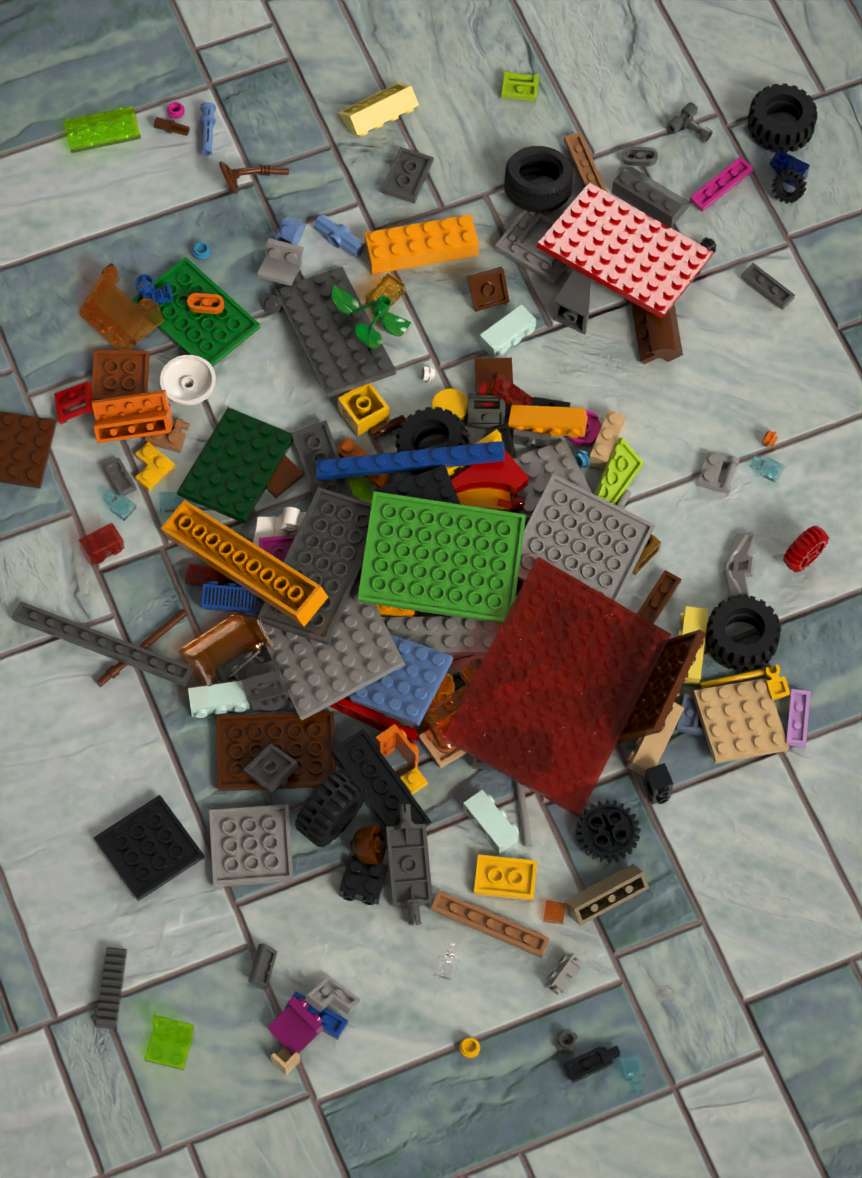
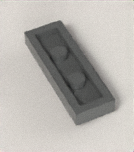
M752 263L741 274V278L782 310L795 298V294L755 263Z

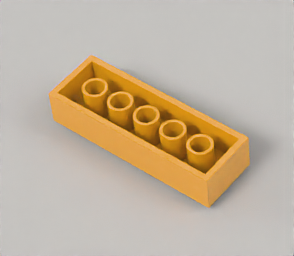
M471 214L364 233L365 248L372 275L475 257L479 253V243Z

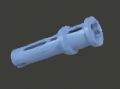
M206 102L200 106L202 111V117L200 118L202 125L201 154L210 156L212 155L213 126L216 123L214 118L216 105Z

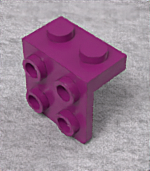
M293 996L288 1001L290 1005L268 1026L269 1031L292 1055L296 1052L300 1053L325 1029L320 1024L323 1020L315 1012L311 1015L307 1011L309 1006L301 997L297 1000Z

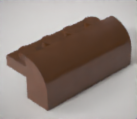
M631 302L640 362L646 364L659 357L669 362L682 356L683 351L675 304L664 318L661 319Z

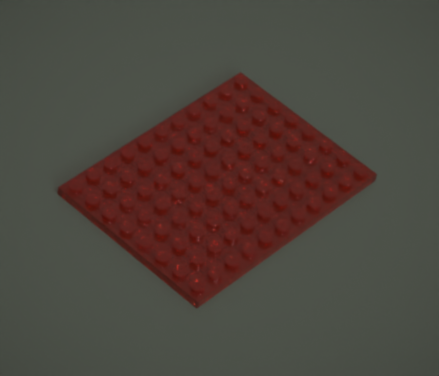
M537 557L442 739L579 817L671 634L542 558Z

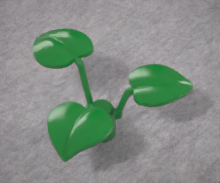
M336 285L332 288L331 299L334 306L346 315H350L352 312L358 313L372 306V313L375 315V318L370 326L358 324L354 329L358 340L371 349H377L382 344L381 334L372 329L378 318H380L384 329L397 337L402 336L411 324L410 321L387 312L392 305V301L386 295H380L376 301L373 299L370 303L359 308L358 301L351 294L339 289Z

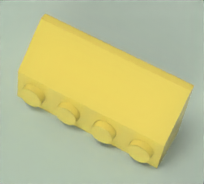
M396 83L338 112V115L351 134L364 136L369 133L368 130L380 128L384 125V122L388 120L394 121L399 118L400 114L414 111V107L419 104L412 86Z

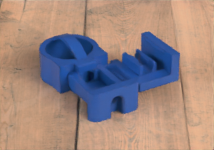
M142 274L137 277L136 289L139 296L143 297L145 304L142 305L143 311H150V308L155 310L159 308V303L173 301L169 282L166 283L164 289L158 290L157 288L155 290L154 280L150 275ZM141 281H143L144 288L139 286ZM147 281L151 282V285L149 287L147 285Z

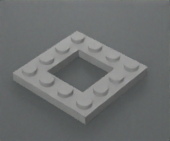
M559 209L544 213L523 210L495 244V250L555 285L570 266L554 257L548 259L522 242L539 221L552 227L564 212Z

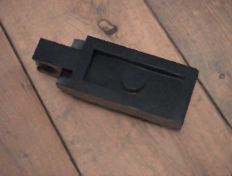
M617 1045L608 1050L606 1047H598L565 1062L563 1066L573 1084L613 1064L612 1060L619 1057L621 1052Z

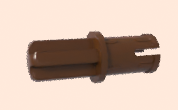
M156 117L154 121V128L168 131L169 134L174 132L188 136L190 131L189 126L175 123V120L170 121Z
M404 415L389 421L385 420L383 424L371 428L370 432L373 439L376 440L388 433L392 434V431L400 428V424L403 421L406 422Z

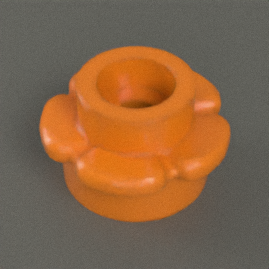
M767 431L762 439V443L766 445L765 447L775 444L778 438L775 436L776 431Z

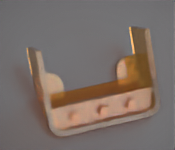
M239 612L184 646L179 651V654L186 665L193 667V674L198 681L210 687L212 686L211 681L215 679L216 669L245 650L256 652L263 647V644L271 647L273 643L260 619L244 612Z

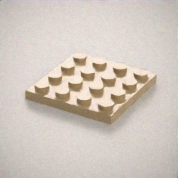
M766 678L693 691V699L714 764L788 751L789 745L786 744V736L774 700L771 699L768 691Z

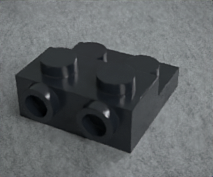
M348 857L339 890V897L347 901H362L366 905H379L387 865L379 863L368 865L358 861L356 858Z

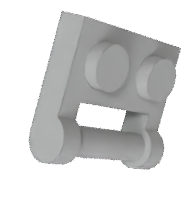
M707 451L697 486L725 494L730 493L732 488L730 484L735 467L739 464V458ZM723 464L728 465L724 482L718 483Z

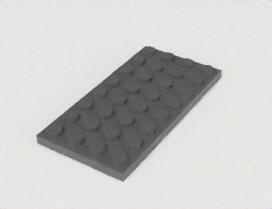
M343 267L295 282L291 286L286 285L274 289L275 296L280 298L281 308L326 398L396 375V369L383 344L377 349H371L360 342L354 333V329L358 324H364L368 327L371 324L365 309L358 313L352 312L350 315H346L340 312L332 302L331 291L333 286L336 285L339 289L351 294L358 301L359 308L362 307Z
M318 487L284 559V563L320 585L328 598L305 627L264 602L257 617L259 623L326 645L329 644L362 572L371 503Z

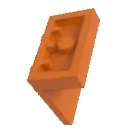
M394 724L376 737V746L383 756L390 755L396 747L413 769L415 767L418 768L419 749L413 742H409L402 728L399 729Z

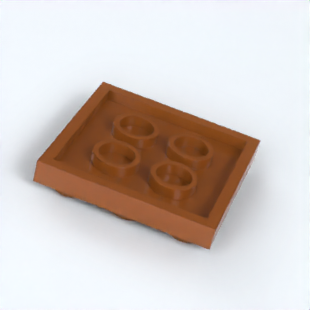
M94 350L91 388L93 401L148 393L150 351Z

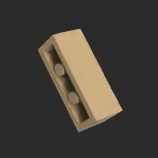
M608 410L590 454L589 467L601 471L605 470L617 439L621 437L625 427L626 415Z

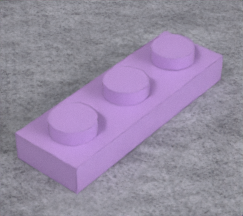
M791 689L786 744L805 748L811 691Z

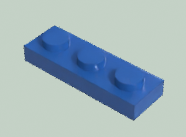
M296 991L292 995V997L294 996L297 1000L300 997L303 1000H305L306 998L305 996ZM305 1001L309 1006L307 1011L311 1015L315 1012L323 1020L320 1023L325 1028L323 1032L338 1040L347 1026L348 1020L327 1008L319 1012Z

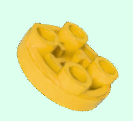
M449 388L439 391L434 396L432 409H435V407H442L443 411L448 409L452 411V414H456L462 422L467 416V397L461 391Z

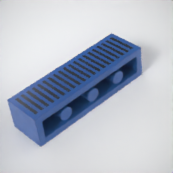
M208 581V584H203L201 608L204 610L259 614L265 601L245 588L238 587V584L227 583V586L219 585V582Z

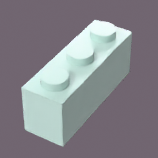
M520 305L480 334L479 344L492 358H496L498 355L501 356L509 347L517 345L524 336L534 332L536 318L523 305Z
M242 681L188 688L192 717L204 718L212 714L224 715L227 712H244L246 709H250L248 695L242 686Z
M481 790L463 803V811L496 852L501 854L518 842L519 831L513 823L510 824L508 822L505 812L495 806L492 796Z

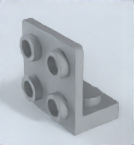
M269 238L266 247V257L257 273V277L291 286L302 266L304 247Z

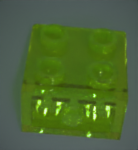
M154 1015L152 1020L153 1031L144 1060L184 1070L195 1035L194 1025Z

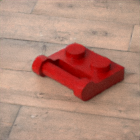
M88 381L54 393L57 418L60 424L67 423V420L85 413H93L91 404L93 401L91 384ZM85 403V406L65 413V410Z

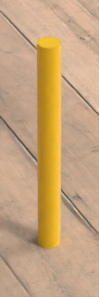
M774 665L768 667L771 673H775ZM765 668L699 683L700 689L764 676Z

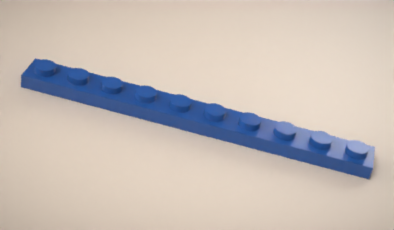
M504 442L317 460L316 477L320 481L435 469L442 466L455 467L505 461Z

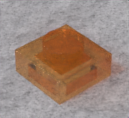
M546 900L543 922L563 924L566 904Z

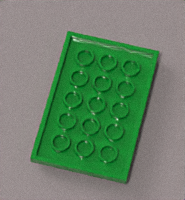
M184 257L154 281L155 290L157 288L158 290L164 289L166 283L169 282L173 301L159 303L158 309L150 308V311L145 312L142 306L145 305L142 296L138 294L131 300L132 304L187 355L199 356L208 361L212 367L260 329V324L187 257ZM193 293L216 294L223 298L224 309L218 314L195 313L189 310L187 299Z

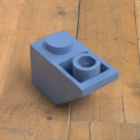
M293 216L283 218L275 240L297 245L307 224Z

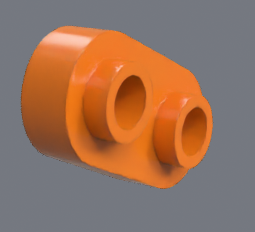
M193 293L187 299L189 310L195 313L218 314L224 309L223 298L216 294Z

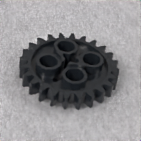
M606 799L605 805H602L599 800L597 807L591 803L590 810L584 809L585 815L580 814L579 819L581 821H577L576 824L578 827L576 834L579 835L577 842H582L580 848H587L586 855L593 853L592 859L599 856L600 862L607 858V862L610 863L611 858L618 862L619 856L626 859V852L630 855L632 854V848L637 847L636 842L640 839V836L637 834H640L641 829L637 828L639 821H634L636 814L629 815L631 808L624 810V803L618 807L616 800L610 805L608 799ZM602 816H605V818H606V824H605V822H604ZM616 817L619 819V822H612L610 818ZM597 822L601 826L593 827L591 823ZM608 831L611 832V841L614 844V847H612L610 844ZM622 835L625 837V840H618L616 836ZM603 840L606 842V844L599 845L597 841Z

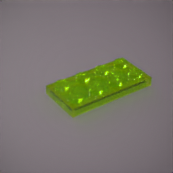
M133 106L63 120L71 153L141 139Z

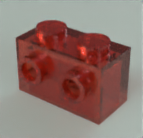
M113 523L79 539L80 549L91 566L102 563L107 557L117 555L125 549L124 541Z

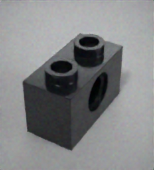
M665 763L646 769L643 785L652 805L656 803L664 804L671 798L674 783Z

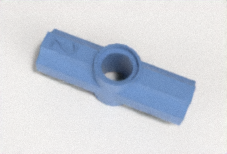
M324 214L316 219L314 228L325 235L334 247H341L354 257L361 255L365 244L354 237L345 225L336 224Z

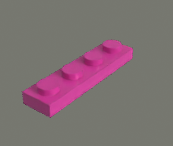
M739 157L693 194L689 201L703 212L753 172V167L742 157Z

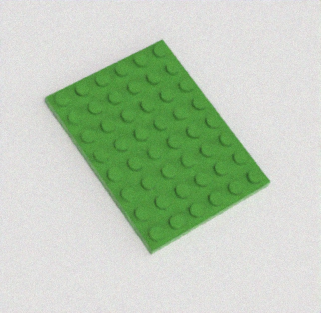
M373 491L357 602L512 625L526 515Z

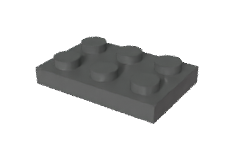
M400 147L381 188V193L415 204L432 167L434 157Z

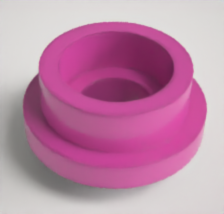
M172 102L167 108L168 116L173 119H179L185 113L184 106L179 102Z

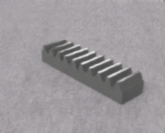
M106 948L96 1018L97 1028L117 1030L127 949Z

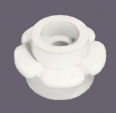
M430 365L422 366L421 380L429 383L435 377V370Z

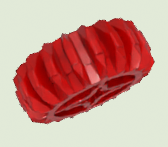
M815 525L803 531L789 545L790 547L784 554L783 561L786 566L794 572H801V570L809 567L826 548L829 541L827 533Z

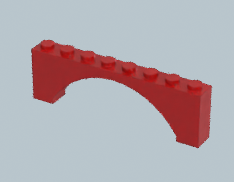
M505 450V461L474 464L467 469L460 470L451 482L456 494L471 489L491 488L510 492L514 496L528 486L529 477Z

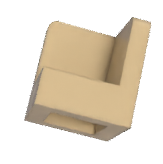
M285 1047L277 1054L273 1052L270 1055L271 1062L285 1075L300 1062V1054L296 1052L292 1055Z

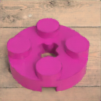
M586 410L588 418L585 437H565L575 445L590 447L596 442L602 424L595 413Z

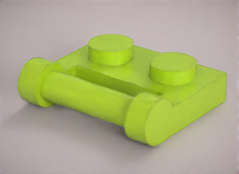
M505 70L501 98L536 102L540 74L511 73L509 70Z

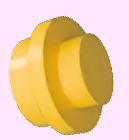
M465 1038L460 1043V1052L466 1058H474L480 1052V1044L474 1038Z

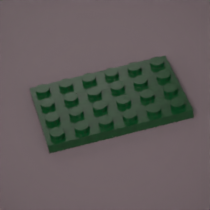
M228 407L179 487L177 495L246 524L283 456L286 455L294 441L292 434Z

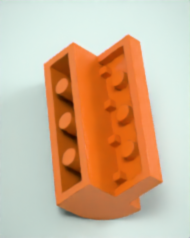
M166 390L94 400L91 403L96 420L93 427L97 444L171 433L173 418Z

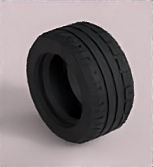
M545 146L523 148L514 153L507 161L504 178L505 193L516 206L526 211L536 213L553 211L564 205L571 196L574 176L573 166L569 159L556 149ZM539 174L548 176L555 181L547 184H535L525 180L523 177Z

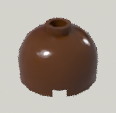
M367 825L356 831L353 840L350 842V849L354 852L358 861L368 865H376L383 862L385 847L381 848V841H385L382 828L379 825Z

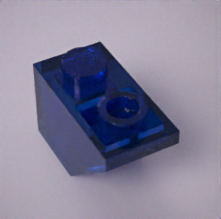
M779 149L770 161L771 167L777 174L783 170L791 169L792 171L795 169L796 173L800 171L802 173L800 176L805 177L803 181L808 176L809 164ZM785 180V181H784L785 183H787V184H789V185L795 187V184L793 183V181H791V180Z

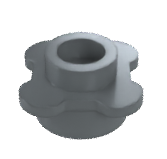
M569 1031L558 1032L559 1041L556 1044V1048L559 1051L564 1049L574 1052L576 1050L575 1041L578 1038L577 1034Z

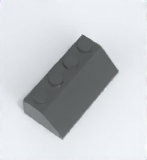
M633 167L623 169L613 180L612 194L670 228L675 225L691 205V202Z

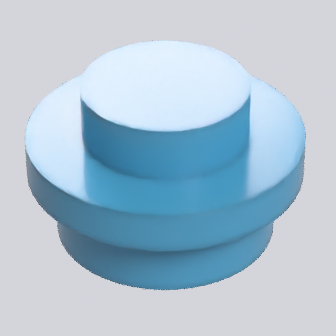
M204 242L197 243L192 250L194 257L199 260H204L211 254L209 245Z
M581 449L576 451L573 456L579 467L586 468L589 466V454Z

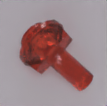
M516 493L513 494L511 501L499 498L497 506L514 510L518 509L520 511L524 510L523 506L525 505L522 496H518Z

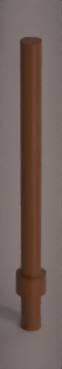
M184 609L179 611L142 642L139 647L144 649L150 647L188 615ZM118 662L115 666H110L106 673L96 681L97 685L102 687L111 678H116L127 664Z

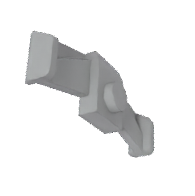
M755 532L736 534L724 564L730 597L738 598L739 595H745L746 598H750L746 577H753L755 560L753 556L748 557L753 541L756 539Z

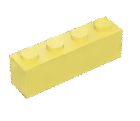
M686 606L685 613L680 615L679 624H683V628L678 631V636L697 630H702L706 633L709 609ZM705 637L703 639V646L695 656L696 661L688 671V678L682 685L699 687Z

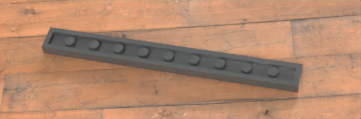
M24 602L19 603L12 615L13 621L184 687L194 671L191 666Z

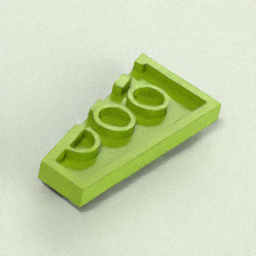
M624 438L617 439L594 495L614 505L644 465V462Z

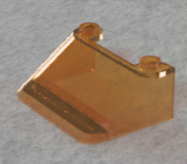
M110 263L102 270L79 312L81 317L117 350H130L164 321V317L159 304L154 300L144 298L137 305L115 285L119 282L118 270L115 265Z

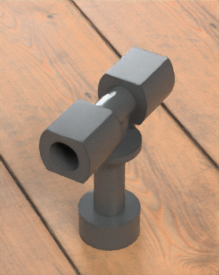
M689 102L682 109L679 117L674 116L667 123V130L672 134L678 132L682 127L684 129L689 127L699 134L698 139L704 143L713 134V131L708 127L703 129L693 122V116L697 114L698 107L692 102Z

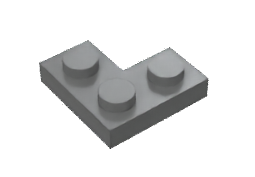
M328 976L306 995L304 1001L319 1012L332 1003L344 1013L349 1014L359 1004L361 999Z

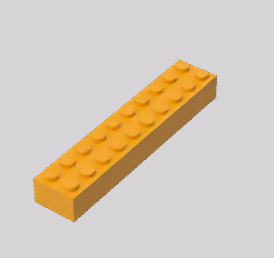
M183 500L160 528L169 540L303 627H305L328 598L320 585L186 500Z

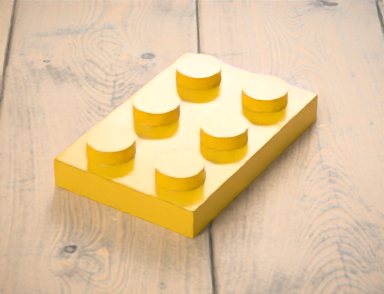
M478 854L474 895L534 901L538 861Z

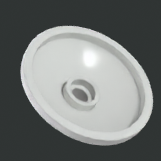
M182 355L172 359L164 366L160 375L161 390H166L167 398L176 404L185 406L195 405L206 400L212 394L216 384L215 371L211 364L195 355Z

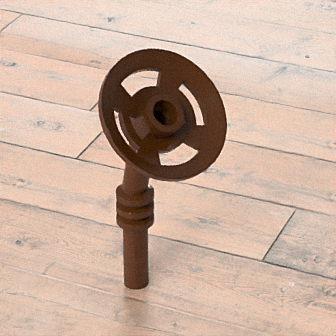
M219 162L221 171L235 194L238 193L237 179L241 175H289V168L259 165L257 167L231 169L225 162Z

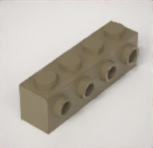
M632 864L565 900V904L570 917L581 926L649 889L644 872Z

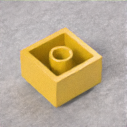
M371 383L355 388L338 398V411L357 436L384 423L385 420H389V407Z

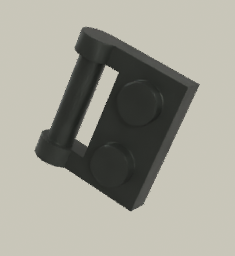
M468 393L467 426L495 428L505 425V394H499L498 396ZM474 403H499V408H474Z

